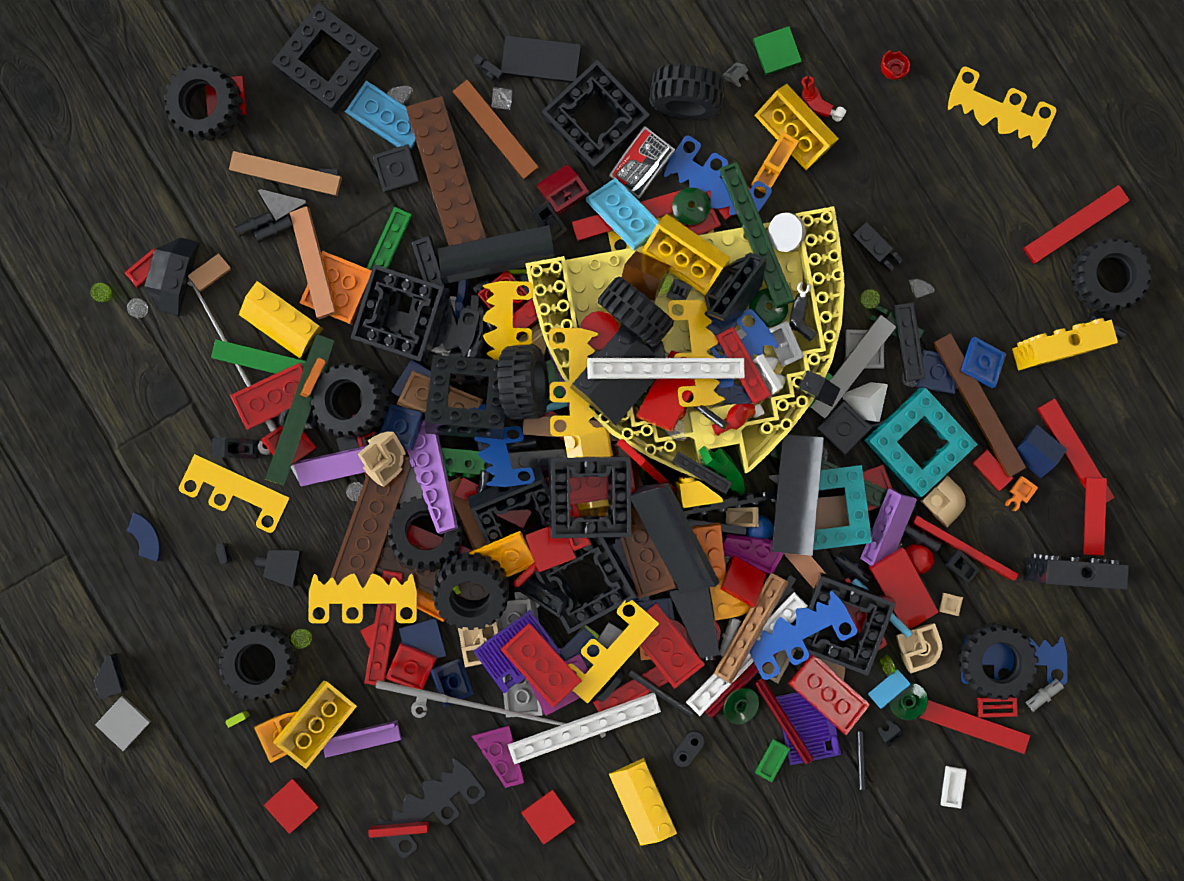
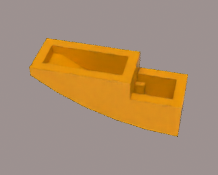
M782 132L750 186H753L756 181H761L771 188L799 141ZM759 186L755 188L761 191L762 193L766 194V190L764 187Z

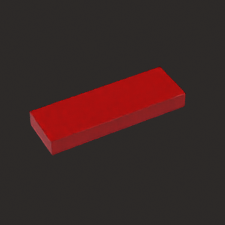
M429 821L371 826L368 831L369 837L372 838L427 833L430 827Z

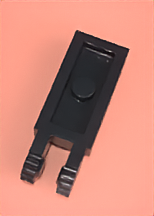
M867 222L852 235L874 260L886 268L887 271L892 272L894 270L892 264L884 259L887 254L898 264L903 261Z

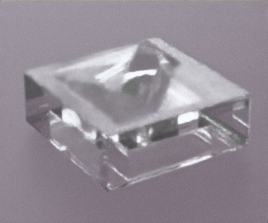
M494 87L491 107L510 110L513 90Z

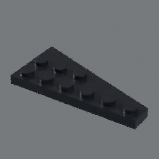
M777 489L723 497V502L687 507L682 508L685 516L689 517V514H709L708 511L710 510L716 512L728 511L727 507L740 508L743 507V504L748 503L750 505L762 504L764 500L776 502Z

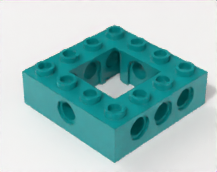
M919 388L864 440L917 497H923L978 445L926 388ZM922 418L926 424H929L938 433L936 435L940 439L947 440L948 442L941 449L938 448L936 450L937 453L927 462L924 461L922 463L923 466L920 468L897 441Z
M862 465L820 471L819 490L844 487L845 495H843V498L846 499V518H848L849 526L816 529L813 550L872 543Z

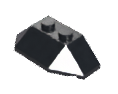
M178 238L155 249L145 288L160 311L180 315L188 287V275L192 273L199 242Z
M750 252L745 257L727 265L705 295L708 315L722 321L741 317L762 287L767 259Z

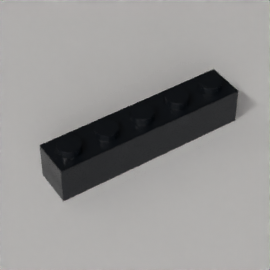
M679 451L672 461L675 465L724 494L727 493L732 484Z

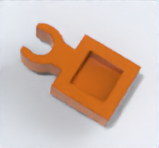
M1020 476L1009 491L1014 496L1008 499L1005 505L1009 506L1013 501L1015 507L1012 511H1017L1020 507V502L1027 503L1038 487L1023 476Z

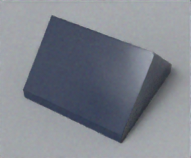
M1037 424L1015 448L1024 465L1039 478H1042L1052 470L1067 450Z
M462 658L431 669L438 693L458 699H464L474 694ZM442 702L443 707L453 704L448 702Z

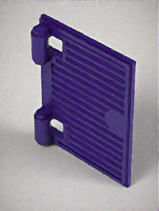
M531 610L473 651L503 693L509 691L511 687L520 683L526 677L500 649L528 623L537 630L557 654L560 653L558 647ZM510 673L512 678L504 683L502 678Z
M798 692L776 696L777 701L814 760L841 755L835 725ZM783 730L785 744L790 747L788 752L790 765L804 763ZM831 740L832 749L826 750L825 741Z

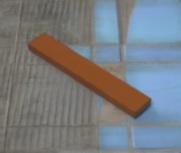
M468 80L453 90L454 95L523 180L538 169L536 163Z

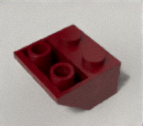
M568 164L536 185L558 216L589 196V191Z

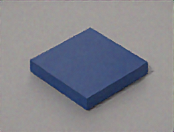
M973 337L970 340L961 372L994 388L997 385L1006 353L977 337Z

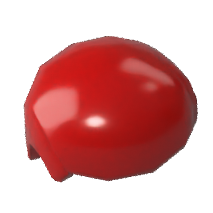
M889 50L883 56L881 70L886 78L899 80L908 74L910 62L908 57L903 55L901 51L891 52Z
M912 544L905 549L918 574L930 571L935 559L929 548L922 544Z

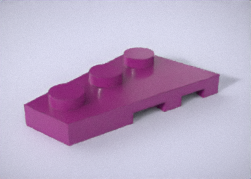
M727 534L723 542L725 555L729 557L735 555L769 574L774 573L784 554L782 552H772V540Z
M510 725L472 735V738L488 759L505 788L524 783L520 763L514 764L508 748V744L514 742Z

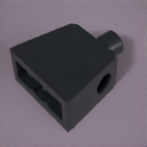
M269 550L267 557L257 555L255 567L264 568L263 577L289 587H296L303 550Z

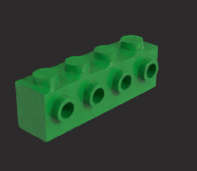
M441 448L447 476L463 473V477L474 478V475H480V470H486L491 467V464L479 457L478 453L480 451Z

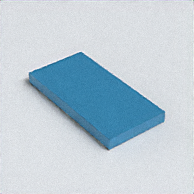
M365 81L345 110V113L396 147L409 144L412 150L417 142L406 106L368 81Z

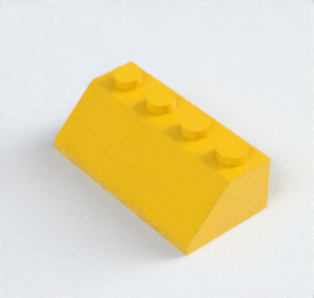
M788 84L779 88L754 115L777 140L781 133L784 132L799 141L791 155L805 170L812 166L838 140V137Z
M667 214L657 224L641 251L649 257L670 265L669 271L703 295H706L731 258Z
M258 281L246 295L239 313L241 317L300 359L312 345L315 335H319L323 330L322 327Z
M599 427L600 431L585 436H564L567 457L613 456L609 431L605 427ZM608 499L580 503L577 506L579 510L608 506Z
M678 477L679 481H675L677 500L682 508L723 502L722 497L700 481L694 479V477Z
M323 681L273 743L307 769L357 706L330 683Z
M644 758L609 773L640 845L660 842L677 834Z

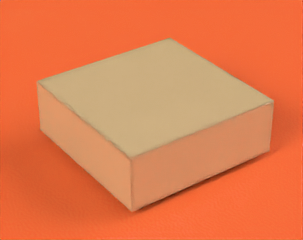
M942 593L938 611L959 616L963 597Z

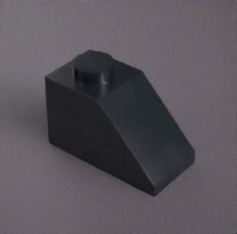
M809 370L804 372L796 389L833 407L840 392L838 386Z
M213 438L212 457L258 459V440Z
M117 653L106 656L94 679V692L99 696V699L128 690Z

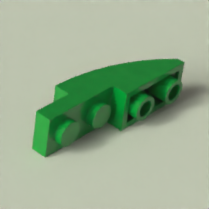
M703 446L699 450L702 456L701 462L707 468L711 467L719 476L730 481L732 484L729 489L732 492L736 491L742 495L745 489L744 480L731 457L722 448L713 452Z

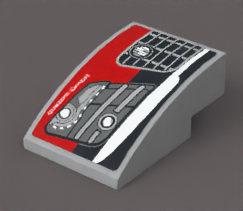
M644 126L609 176L612 179L617 178L630 193L640 199L674 154L675 149Z

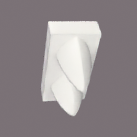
M762 354L757 356L753 363L771 394L770 397H772L783 388L786 377L775 374L773 371L779 359L764 357Z

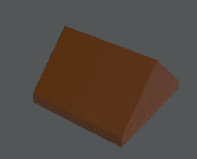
M635 251L625 263L621 278L655 302L671 266Z

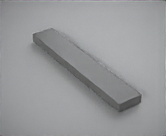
M880 315L830 380V382L840 388L833 407L816 400L811 408L823 418H826L896 326Z

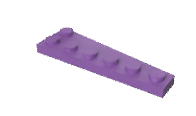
M423 420L413 451L405 450L409 454V461L417 475L416 479L422 488L423 497L428 505L436 531L439 534L458 529L439 435L426 434L425 420Z

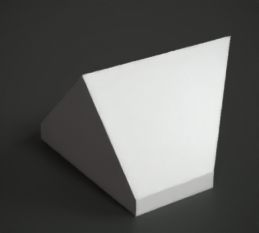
M870 382L846 392L842 398L864 420L879 422L888 385Z

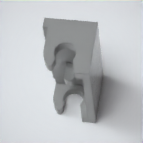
M788 321L769 329L778 344V348L773 347L782 367L804 357Z

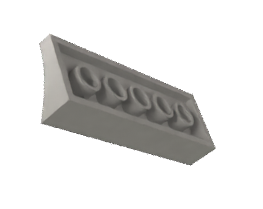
M530 598L508 600L503 615L500 619H496L498 632L529 610L539 621L536 602ZM509 673L505 677H503L502 680L505 683L510 678H512V676ZM526 678L520 683L515 684L506 693H503L506 710L533 716L544 715Z

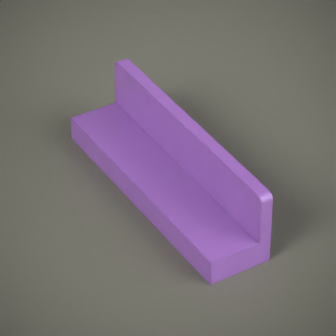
M366 446L298 461L294 466L300 486L365 472L363 469L364 464L359 458L358 453Z
M888 489L871 531L872 543L865 545L860 559L872 566L897 550L917 501L916 498L903 495L894 489Z
M398 720L333 735L323 748L325 758L401 740Z

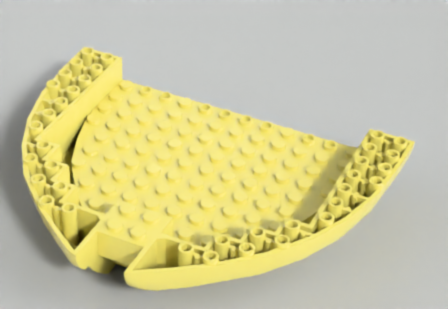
M834 206L796 213V216L802 219L806 228L804 241L801 242V246L792 252H781L773 247L794 300L799 293L797 289L799 283L803 282L802 289L804 291L807 290L808 284L811 285V290L806 293V295H809L805 322L818 333L809 342L798 331H792L804 357L784 367L778 361L773 371L775 374L786 377L783 388L774 396L754 405L761 404L765 414L755 419L754 417L747 418L744 425L739 429L735 430L732 428L719 436L715 434L712 428V424L715 423L692 406L687 407L684 418L678 421L673 432L637 418L636 414L641 406L636 404L631 407L616 426L590 405L588 408L596 412L593 417L618 439H624L631 447L660 463L694 478L697 477L672 463L678 451L703 465L701 462L702 456L699 453L703 446L708 449L736 445L744 473L751 471L791 431L813 402L814 398L796 390L804 372L809 370L825 378L834 357L842 326L845 286L840 237ZM769 222V223H763V225H764V227H765V230H766V232H767V235H768V228H769V225H770L771 222ZM743 228L699 235L731 257L727 265L745 257L750 252L753 253ZM644 246L639 247L635 251L642 253L641 251ZM631 248L565 260L563 256L525 263L529 282L533 285L532 298L544 340L565 382H569V348L550 347L549 331L551 328H580L583 319L592 312L602 311L610 314L598 304V298L614 278L622 277L625 263L635 252ZM670 271L654 302L668 315V302L671 299L666 296L674 278L686 283ZM764 279L760 290L767 288ZM692 287L686 300L705 301V295ZM794 302L788 304L787 316L780 324L786 321L790 322ZM679 304L673 305L672 313L675 316H681L683 314V307ZM766 304V309H773L772 304ZM751 315L743 317L742 322L744 326L752 327L755 324ZM614 317L618 324V329H620L623 324ZM674 320L673 327L661 340L663 341L666 358L671 350L678 353H692L688 320ZM738 324L735 328L736 331L741 329ZM556 332L553 335V341L556 344H562L565 341V335L562 332ZM763 345L764 357L778 359L773 346ZM708 349L706 353L714 357L713 352ZM716 349L721 356L725 354V352L723 353ZM753 353V360H754L758 355H756V354ZM733 379L734 385H742L740 379ZM719 402L705 407L721 419H725L729 410L736 404L729 405Z

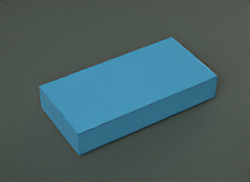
M897 669L869 692L868 695L880 709H883L911 684Z

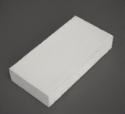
M946 766L941 797L942 806L961 808L966 769Z

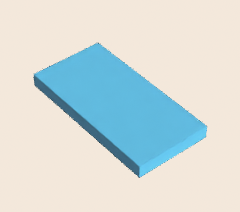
M614 178L586 197V202L633 251L648 241L659 223L617 178Z

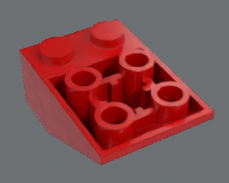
M505 271L491 283L516 280L509 271ZM521 286L517 287L516 292L518 295H527ZM484 288L478 293L489 309L495 306L487 302L494 295L490 289ZM513 299V328L531 329L539 322L534 301L532 299ZM518 332L516 335V339L520 338L526 332Z

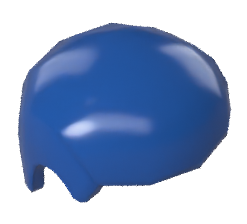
M758 514L759 527H745V536L771 540L774 525L769 518Z

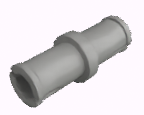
M729 618L730 620L725 633L722 634L723 640L719 648L721 656H724L738 632L741 620Z
M1054 679L1045 688H1040L1039 692L1025 703L1034 712L1046 701L1049 703L1051 698L1064 689V687L1057 679Z

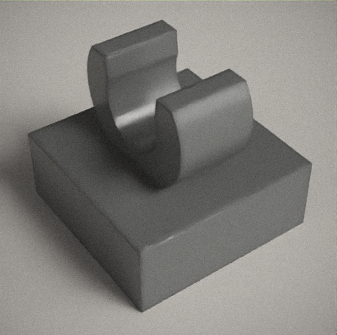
M737 62L723 74L726 81L733 82L737 87H741L739 83L741 77L746 81L749 79L747 74H745L748 71L745 64Z

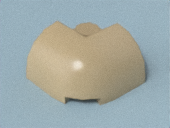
M383 432L368 440L369 445L358 453L359 458L364 464L363 469L377 484L383 487L402 470L401 466L405 451L394 432Z
M946 474L932 487L933 489L921 502L945 528H948L964 510L966 499L961 488Z
M496 621L491 626L486 624L483 629H478V627L474 628V630H468L466 627H463V629L458 628L465 667L482 664L473 651L498 633Z
M935 623L913 628L911 630L913 633L908 638L903 633L895 635L901 650V657L910 673L931 667L940 658L943 649Z

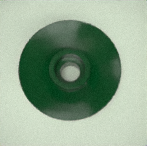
M685 188L674 197L672 203L673 214L679 222L685 225H698L709 215V198L700 189ZM689 202L695 203V207H694V208H690V207L688 206V203H689Z
M766 288L758 291L749 304V309H752L767 327H774L786 318L788 304L775 308L769 291ZM766 304H772L773 309H766Z
M910 683L911 685L889 703L891 711L898 718L914 720L926 711L928 696L925 690L918 684ZM912 701L913 705L907 706V703Z
M739 688L733 691L724 703L723 711L726 719L737 725L751 720L759 707L758 696L749 688Z

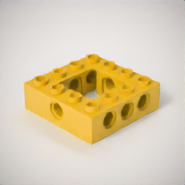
M1104 318L1086 324L1082 323L1072 326L1073 330L1067 332L1063 328L1053 331L1054 335L1048 337L1044 333L1017 343L1018 347L1013 348L1012 351L1018 371L1118 343L1112 320L1104 321Z

